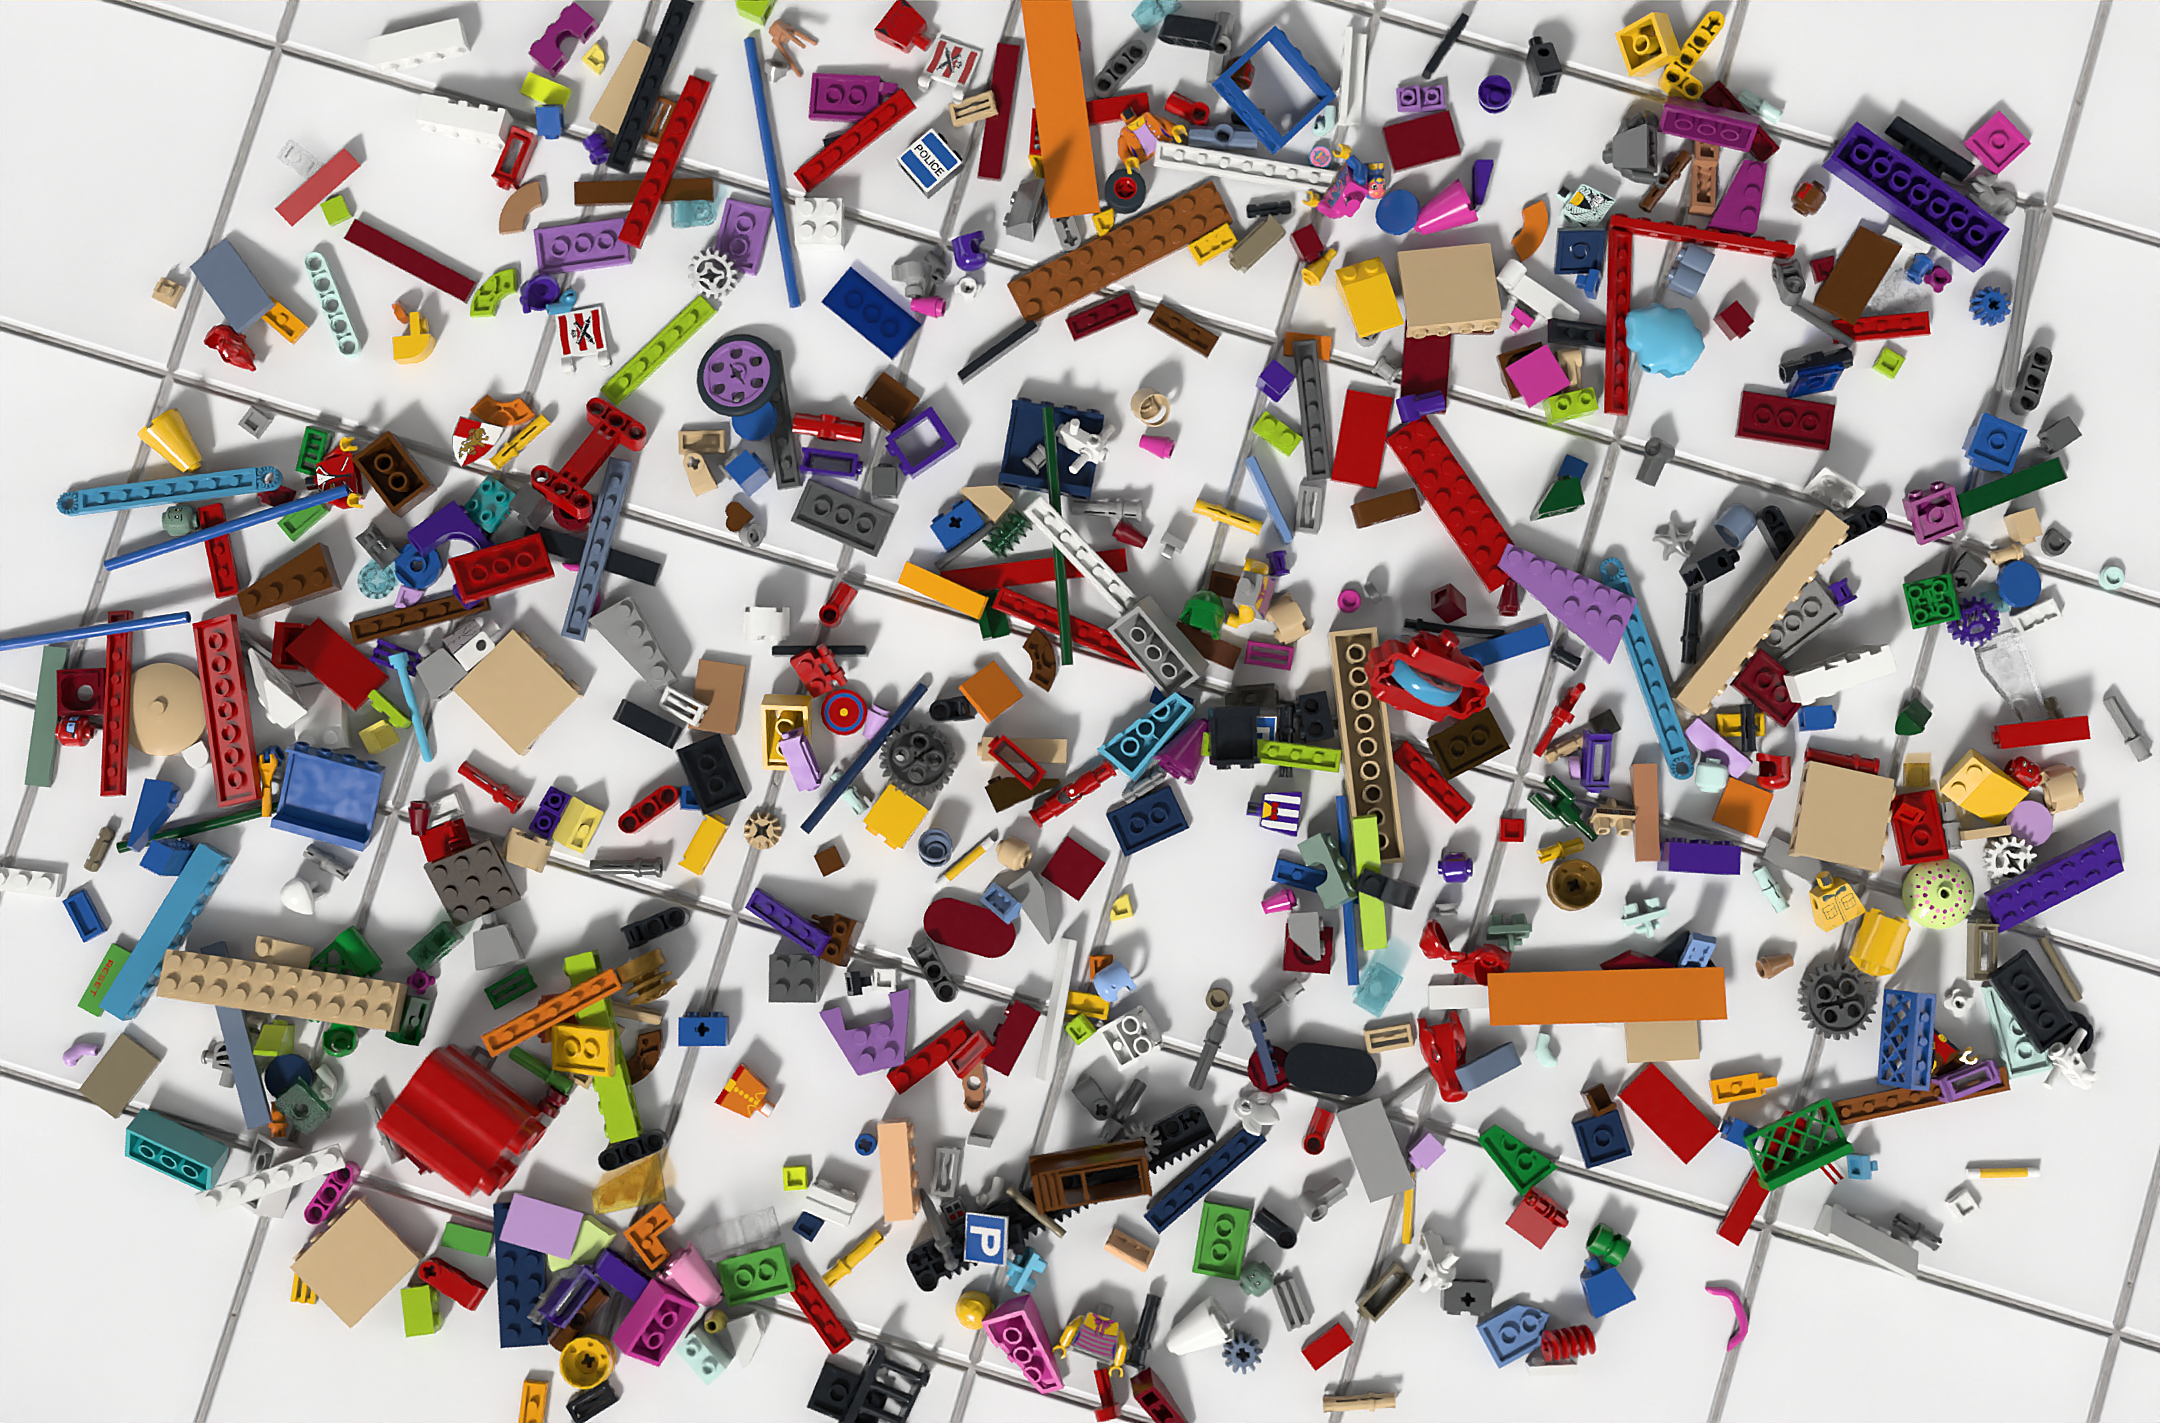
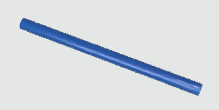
M1336 796L1339 853L1345 859L1347 872L1350 878L1353 879L1348 796ZM1354 900L1343 905L1348 986L1360 985Z

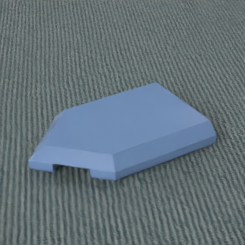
M1516 1303L1476 1325L1499 1369L1541 1346V1336L1545 1331L1550 1313Z

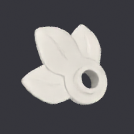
M1257 1091L1250 1097H1240L1235 1101L1233 1106L1234 1113L1242 1120L1243 1128L1248 1133L1259 1136L1262 1125H1272L1279 1122L1280 1118L1277 1111L1270 1105L1274 1099V1095L1271 1093ZM1242 1105H1247L1250 1109L1244 1110Z

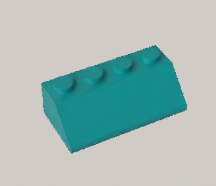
M144 1108L141 1109L126 1128V1157L200 1191L215 1187L228 1156V1147L222 1142L209 1139L198 1131H192L183 1127L179 1122L170 1121L157 1112Z

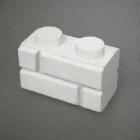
M826 1180L814 1181L802 1210L847 1228L859 1200L854 1197L855 1193L845 1188H842L841 1191L832 1188L833 1184Z

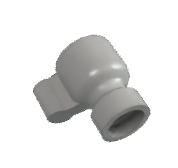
M910 261L904 262L901 265L891 266L892 280L907 283L905 297L919 298L924 296L923 287L921 286V282L925 279V264L923 262Z

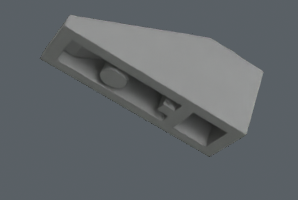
M1030 870L1007 886L1015 899L1023 905L1022 909L1049 945L1052 942L1045 891L1042 887L1045 882L1038 872L1033 874Z

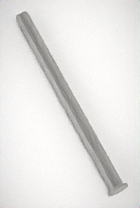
M2040 207L2024 208L2026 218L2002 379V388L2004 390H2015L2039 220L2040 214L2044 211Z

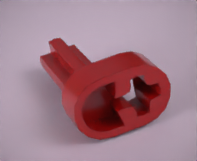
M1103 1367L1094 1370L1101 1400V1406L1094 1409L1096 1422H1105L1121 1416L1120 1403L1115 1402L1108 1368Z

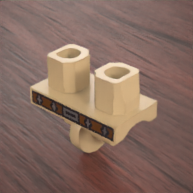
M1608 798L1605 804H1599L1598 808H1594L1592 816L1588 817L1587 821L1588 825L1594 826L1596 835L1608 834L1611 827H1616L1617 835L1629 836L1632 832V822L1637 815L1636 810H1625L1623 806L1616 805L1614 798Z

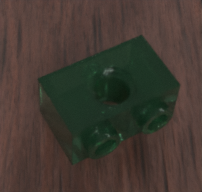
M442 921L407 952V955L421 971L430 970L465 938L450 921Z
M300 1076L279 1092L275 1099L277 1110L282 1115H287L292 1120L293 1126L299 1132L303 1131L307 1136L330 1118L332 1109L318 1097V1094ZM304 1104L308 1109L300 1111L295 1105Z

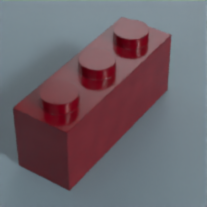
M1016 999L1015 1003L1009 1002L1004 1012V1015L1007 1016L1004 1024L998 1023L993 1033V1036L996 1037L993 1043L995 1048L985 1057L983 1063L1007 1077L1010 1075L1041 1015V1011Z

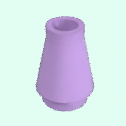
M872 704L871 709L868 708L862 736L872 740L889 720L890 717L888 715L890 711L879 705Z

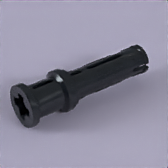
M1146 1295L1145 1305L1135 1338L1133 1337L1130 1341L1132 1346L1129 1357L1124 1362L1128 1366L1145 1370V1358L1147 1351L1151 1349L1150 1336L1162 1299L1159 1296Z

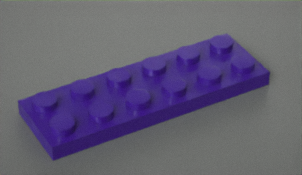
M2108 830L1985 892L1984 896L1992 924H1999L1998 933L2123 872L2124 868L2116 834Z

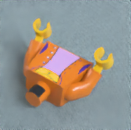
M1130 107L1120 114L1127 126L1121 129L1117 140L1118 156L1126 166L1127 173L1132 174V167L1141 170L1140 165L1154 156L1157 141L1172 143V136H1174L1176 142L1181 143L1179 135L1185 134L1188 136V133L1183 125H1176L1156 114L1151 115L1149 112H1146L1137 117Z

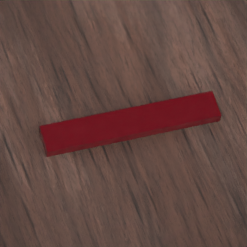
M997 43L990 90L994 93L998 114L986 118L977 174L978 179L1001 181L1020 55L1019 45Z
M354 219L344 237L346 241L465 304L468 303L478 285L475 281L357 219Z

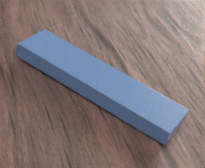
M1252 455L1246 458L1244 463L1285 546L1292 542V533L1255 456Z

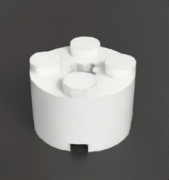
M743 607L742 635H745V640H764V636H769L771 641L787 640V636H790V607Z

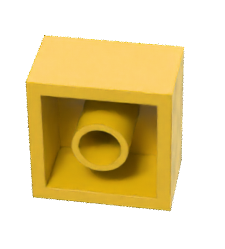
M1652 12L1615 33L1629 76L1644 77L1682 56L1667 13Z

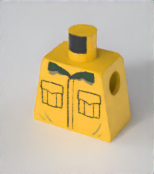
M1823 871L1816 875L1819 885L1808 893L1816 926L1825 932H1829L1866 912L1864 906L1846 881L1838 876L1832 878L1829 871Z

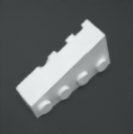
M422 93L415 120L424 131L435 133L436 130L443 132V135L453 139H457V136L465 138L469 143L478 145L479 142L488 144L487 146L492 149L501 150V148H504L509 137L511 126L517 125L506 109L498 108L496 112L490 109L488 105L480 104L479 108H476L469 102L462 100L458 101L457 104H453L454 101L449 98Z
M1863 644L1783 675L1791 702L1808 705L1816 702V698L1822 696L1829 697L1836 694L1837 691L1849 689L1858 684L1897 672V667L1889 644Z

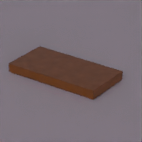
M1860 226L1813 301V305L1855 326L1902 246Z

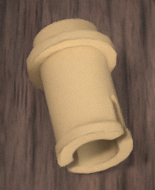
M2014 543L2010 547L1991 551L1990 559L1994 566L2013 560L2019 561L2024 556L2021 545Z

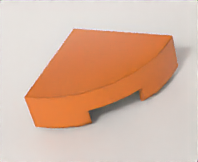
M401 301L392 304L396 318L402 324L406 325L409 323L410 316Z
M1090 955V979H1094L1096 973L1112 964L1113 955Z

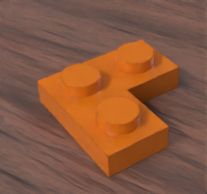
M663 1202L623 1232L651 1271L672 1255L658 1237L660 1233L676 1222V1219Z

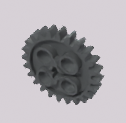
M910 723L908 730L902 725L899 730L900 733L893 730L892 737L887 736L886 744H883L881 747L883 752L880 753L879 759L883 761L880 763L879 768L886 769L882 776H890L887 784L890 785L895 782V791L903 788L904 796L908 791H912L913 798L916 797L917 792H920L923 798H925L927 791L934 795L936 792L935 787L941 791L944 787L943 783L948 784L950 781L948 776H952L954 770L951 768L955 767L956 762L951 759L955 757V752H948L951 750L952 744L945 745L947 736L939 738L940 730L932 733L931 725L926 730L923 729L922 723L919 724L917 729ZM920 742L924 747L918 748L913 743ZM928 749H933L932 751L925 754ZM902 755L906 758V761L901 762L897 760L896 756ZM913 759L918 760L906 772L903 773L901 771L909 767L912 764ZM929 759L937 760L939 765H932ZM916 772L920 774L922 778L915 779L912 777L911 773Z
M1834 963L1833 969L1830 964H1824V970L1821 967H1816L1817 975L1808 973L1811 980H1802L1806 988L1798 989V992L1804 994L1803 998L1797 999L1798 1002L1804 1005L1798 1011L1806 1013L1801 1019L1803 1021L1810 1020L1807 1027L1810 1029L1817 1027L1815 1034L1821 1035L1824 1032V1038L1830 1039L1833 1034L1834 1040H1840L1841 1035L1844 1039L1848 1040L1850 1037L1849 1032L1853 1036H1858L1857 1028L1866 1030L1863 1024L1864 1021L1872 1022L1868 1014L1876 1013V1011L1870 1008V1005L1877 1004L1876 1001L1870 999L1876 992L1868 991L1872 982L1864 983L1866 975L1860 974L1857 976L1859 969L1853 968L1850 971V965L1844 964L1841 968L1840 963ZM1844 981H1847L1849 984L1847 993H1843L1841 990V985ZM1822 986L1825 987L1827 992L1823 999L1818 995V991ZM1853 995L1857 996L1854 1000L1841 1001L1837 1005L1828 1004L1817 1008L1819 1003L1836 1001L1837 998H1848ZM1853 1004L1855 1014L1850 1017L1847 1009L1849 1005ZM1827 1010H1831L1833 1015L1829 1022L1824 1018Z

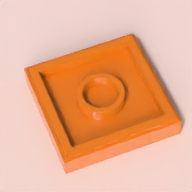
M994 660L958 687L988 724L1023 697L1022 693Z
M1728 777L1726 787L1722 791L1711 821L1753 838H1758L1774 794Z

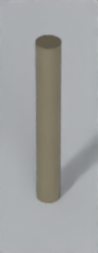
M2045 935L2037 939L2073 1001L2081 1000L2083 998L2047 936Z
M1011 1185L1007 1189L1006 1193L1060 1239L1067 1232L1046 1213L1038 1215L1037 1206L1014 1186Z

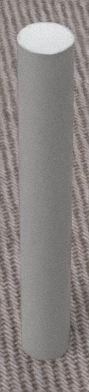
M1427 1071L1385 1102L1384 1106L1387 1113L1433 1080L1434 1077L1431 1073Z

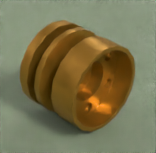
M1581 859L1567 860L1555 867L1549 874L1546 883L1547 895L1552 903L1562 910H1581L1593 904L1600 896L1602 889L1601 875L1596 867L1588 861ZM1574 881V886L1577 889L1569 891L1570 886L1567 883Z
M661 948L648 952L615 969L621 984L629 982L634 984L626 992V995L629 996L636 992L639 995L630 1001L632 1007L652 1002L666 995L667 992L677 985L676 979L666 983L663 980L673 974L671 970L662 973L659 971V968L667 962Z

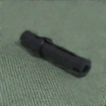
M1688 592L1685 595L1683 636L1680 638V642H1682L1681 663L1696 664L1697 643L1700 642L1698 624L1701 594Z
M1279 707L1280 723L1279 728H1277L1279 742L1293 743V733H1295V728H1293L1294 707H1287V717L1286 707ZM1278 765L1277 777H1284L1286 768V777L1293 778L1292 767Z

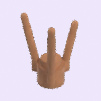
M778 19L769 28V34L773 37L771 42L778 47L792 70L800 78L802 74L781 43L786 44L792 40L805 49L806 45L793 34L814 46L817 45V42L793 28L789 23L786 24L781 19Z

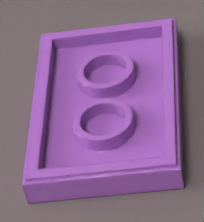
M727 198L714 253L718 248H721L722 255L729 252L728 259L736 260L733 268H739L738 272L757 276L773 211L772 208Z

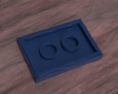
M1170 785L1106 814L1125 857L1189 828Z

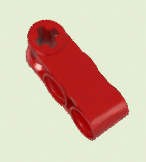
M439 1257L428 1259L419 1268V1276L423 1281L438 1289L445 1296L454 1299L470 1311H476L488 1292V1288L483 1283L469 1277L465 1272ZM431 1265H433V1266L435 1267V1268H434V1272H435L434 1274H431V1273H430V1271H431L430 1266H431Z

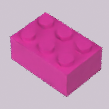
M652 1278L612 1337V1340L625 1355L659 1367L699 1309V1305L672 1287Z

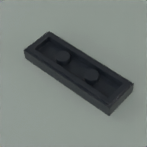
M1462 12L1424 68L1421 75L1426 80L1431 79L1465 29L1469 16Z
M1551 318L1548 319V343L1604 351L1606 350V326Z

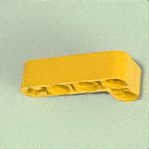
M1709 12L1680 49L1681 57L1686 58L1689 64L1682 63L1681 59L1678 58L1670 62L1660 76L1658 85L1670 97H1680L1684 100L1696 102L1703 92L1702 83L1689 74V72L1723 28L1725 18L1721 12ZM1710 23H1713L1714 26L1710 32L1705 30ZM1694 39L1700 40L1703 46L1696 45ZM1667 75L1673 76L1676 82H1670L1667 79ZM1685 89H1691L1694 92V96L1688 95Z

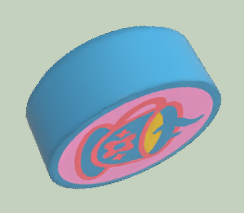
M1325 146L1314 147L1308 157L1311 167L1323 169L1328 168L1332 160L1331 151Z

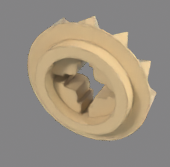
M758 812L750 816L744 824V836L748 844L756 849H769L781 837V824L770 813ZM756 823L762 827L770 823L766 830L769 839L764 835L755 838L756 833L759 831Z

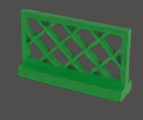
M1824 1097L1742 1136L1759 1175L1757 1179L1760 1187L1770 1192L1854 1152L1852 1144L1846 1140L1828 1097ZM1825 1105L1827 1110L1825 1120L1821 1121L1814 1118L1817 1109ZM1801 1116L1808 1118L1803 1131L1793 1128L1797 1118ZM1813 1120L1823 1124L1818 1137L1808 1134ZM1780 1126L1787 1128L1783 1141L1772 1138L1775 1129ZM1828 1126L1834 1128L1838 1138L1830 1142L1823 1140ZM1792 1130L1802 1134L1797 1147L1787 1144ZM1759 1136L1766 1138L1762 1151L1756 1150L1751 1140ZM1807 1136L1817 1140L1814 1149L1809 1152L1803 1150ZM1771 1140L1781 1144L1776 1157L1766 1154ZM1786 1146L1796 1150L1793 1159L1788 1162L1782 1160ZM1765 1156L1775 1160L1772 1169L1764 1172L1762 1167Z

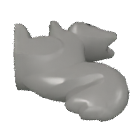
M1997 174L1976 175L1972 186L1969 185L1967 187L1969 193H1967L1966 197L1968 200L1990 215L1997 212L2000 216H2008L2015 211L2016 200L2011 192L1999 191L1995 194L1991 188V185L1998 177Z

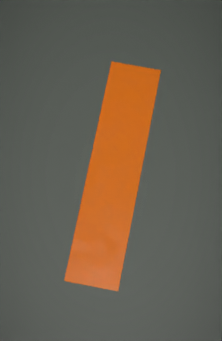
M1021 0L1050 219L1100 213L1072 0Z
M1724 967L1487 973L1490 1026L1727 1020Z

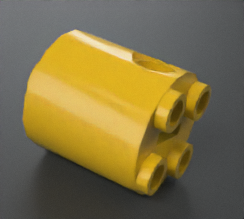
M1871 908L1869 912L1863 913L1862 924L1856 933L1849 958L1860 971L1872 976L1879 977L1896 973L1904 951L1907 935L1911 931V927L1908 926L1909 920L1898 916L1891 919L1885 916L1884 911Z

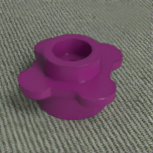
M1936 265L1932 268V272L1929 275L1924 276L1923 280L1925 284L1933 287L1935 293H1940L1943 291V287L1952 281V276L1946 269Z
M423 966L418 967L416 972L407 978V984L415 989L418 995L425 994L426 989L430 985H434L436 981L435 977L430 976Z

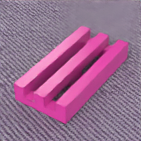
M1248 640L1244 664L1291 671L1294 647ZM1254 646L1288 652V656L1253 651L1251 649ZM1250 655L1287 661V665L1250 659Z

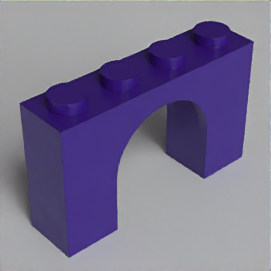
M454 500L408 531V540L422 557L450 540L466 541L477 550L496 545L492 540L488 541L483 536L484 531L477 522L473 524L468 518L469 513L463 505L458 506ZM453 585V594L467 611L483 600L479 599L463 604L457 585Z

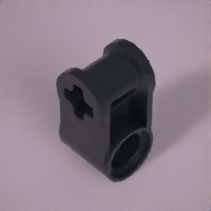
M965 696L937 700L931 704L929 709L931 718L937 723L975 719V715L972 714L971 703ZM962 703L964 704V710H965V713H964V714H963V711H962ZM941 705L946 708L947 713L944 717L938 718L933 714L936 706Z

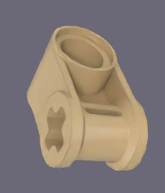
M697 449L687 451L684 455L683 466L695 496L718 488L711 469H709L703 453ZM691 456L694 459H700L697 466H694L693 463L689 464Z

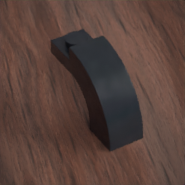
M1362 867L1354 886V890L1407 910H1412L1421 888L1399 878L1394 879Z

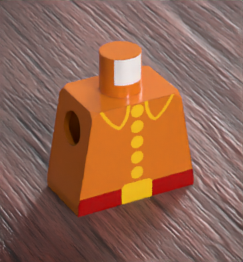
M741 1063L715 1100L716 1104L747 1118H751L756 1110L769 1117L776 1105L765 1098L770 1091V1087L745 1063Z

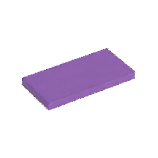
M621 217L533 229L539 274L555 275L632 264L630 245L618 240L626 218Z

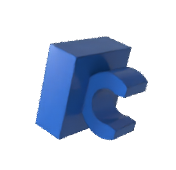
M1590 269L1588 276L1577 275L1575 284H1577V288L1584 290L1587 298L1596 300L1602 281L1601 273L1599 270Z

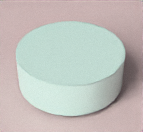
M2109 566L2100 571L2098 581L2104 589L2114 590L2123 585L2125 575L2119 567Z

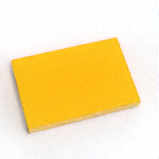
M562 1022L551 1026L552 1070L604 1077L615 1076L614 1028Z

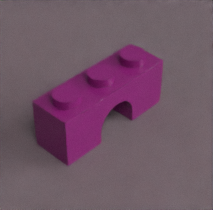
M573 2L562 10L559 19L555 23H551L546 28L543 37L531 45L528 54L536 64L554 78L569 62L565 54L560 50L562 41L566 38L574 37L585 44L599 26L593 17Z

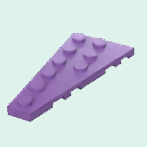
M1507 543L1497 566L1516 583L1525 588L1535 600L1543 604L1554 617L1573 634L1581 638L1591 650H1594L1609 665L1638 599Z

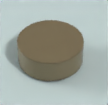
M1213 988L1207 993L1205 1001L1209 1009L1221 1012L1229 1005V995L1221 988Z

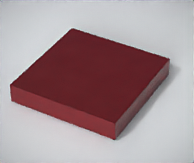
M1067 836L1040 875L1079 902L1106 863Z

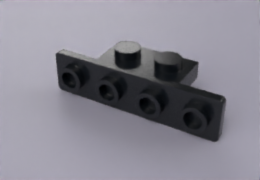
M1896 116L1884 132L1903 145L1900 152L1938 179L1944 171L1959 182H1963L1975 167L1973 163L1900 116Z

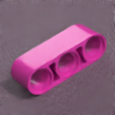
M346 1162V1168L350 1170L349 1179L343 1176V1168L330 1173L304 1211V1218L308 1223L317 1225L332 1216L360 1176V1167L356 1162ZM329 1187H333L336 1190L335 1198L329 1196ZM315 1207H319L322 1210L321 1218L315 1215Z

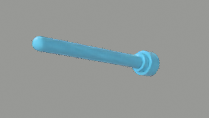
M403 652L388 656L390 665H393L394 670L397 669L423 760L431 762L433 756L407 671V661H410L408 654Z

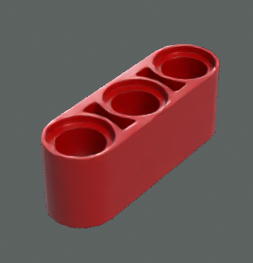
M672 785L661 786L619 817V829L628 834L640 832L678 805L680 802V790ZM672 789L675 797L671 802H666L664 793ZM649 803L655 806V812L651 816L645 813V807ZM629 817H633L636 821L635 827L631 830L626 827V820Z

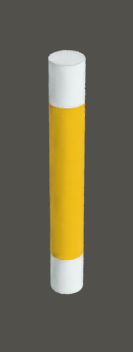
M988 837L935 882L939 888L942 889L990 849L995 844L993 840Z
M2038 1167L1966 1169L1965 1176L1967 1179L2039 1177L2040 1170Z

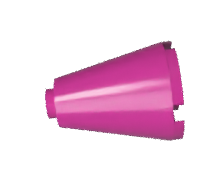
M1459 178L1421 207L1420 215L1418 214L1417 217L1418 221L1413 228L1416 234L1421 232L1423 236L1478 221L1476 212L1472 210L1471 201Z

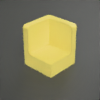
M384 719L358 732L370 754L376 755L400 742L392 724Z

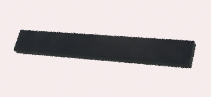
M687 0L670 1L607 159V167L629 175L695 9L693 2Z

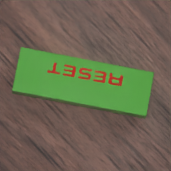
M117 943L111 944L77 1005L78 1007L97 1017L102 1016L104 1009L100 1008L99 1005L132 952Z

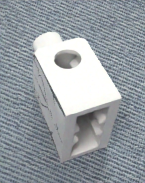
M474 619L448 634L442 640L464 669L468 671L495 648L490 638L501 629L493 619L482 627Z

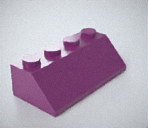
M1667 96L1657 132L1749 153L1759 125V117L1747 112L1741 113L1725 107L1719 108L1706 105L1703 102H1692L1680 97Z

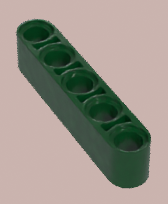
M2060 457L1957 495L1962 519L2067 479L2068 476Z

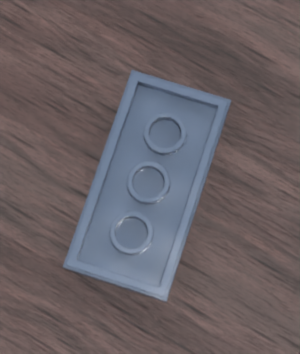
M226 238L190 266L200 283L238 334H241L276 306Z

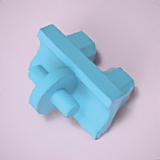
M1027 1246L1023 1255L1017 1253L1014 1260L1007 1258L1006 1265L1009 1266L1006 1275L1010 1277L1007 1284L1018 1294L1021 1291L1032 1293L1036 1286V1281L1030 1278L1029 1275L1032 1270L1042 1273L1047 1266V1262L1034 1248Z

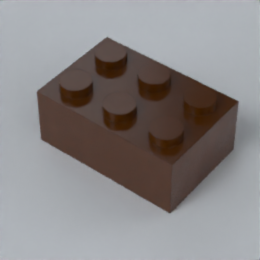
M389 430L351 458L391 512L400 518L438 490L397 435Z

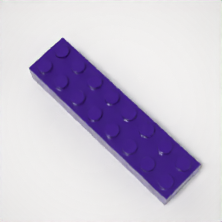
M1857 121L1847 130L1822 165L1826 170L1972 273L1985 265L2010 230L2000 221Z

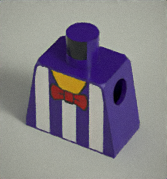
M1302 792L1263 793L1261 803L1248 801L1246 815L1259 817L1258 827L1290 837H1297Z

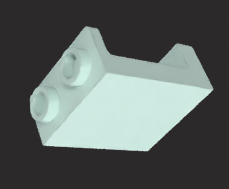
M703 1322L676 1348L680 1356L706 1385L715 1380L734 1359L712 1333H708L705 1330Z

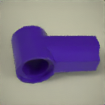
M1441 390L1418 396L1415 394L1395 400L1401 423L1415 421L1422 418L1421 416L1445 410V400Z

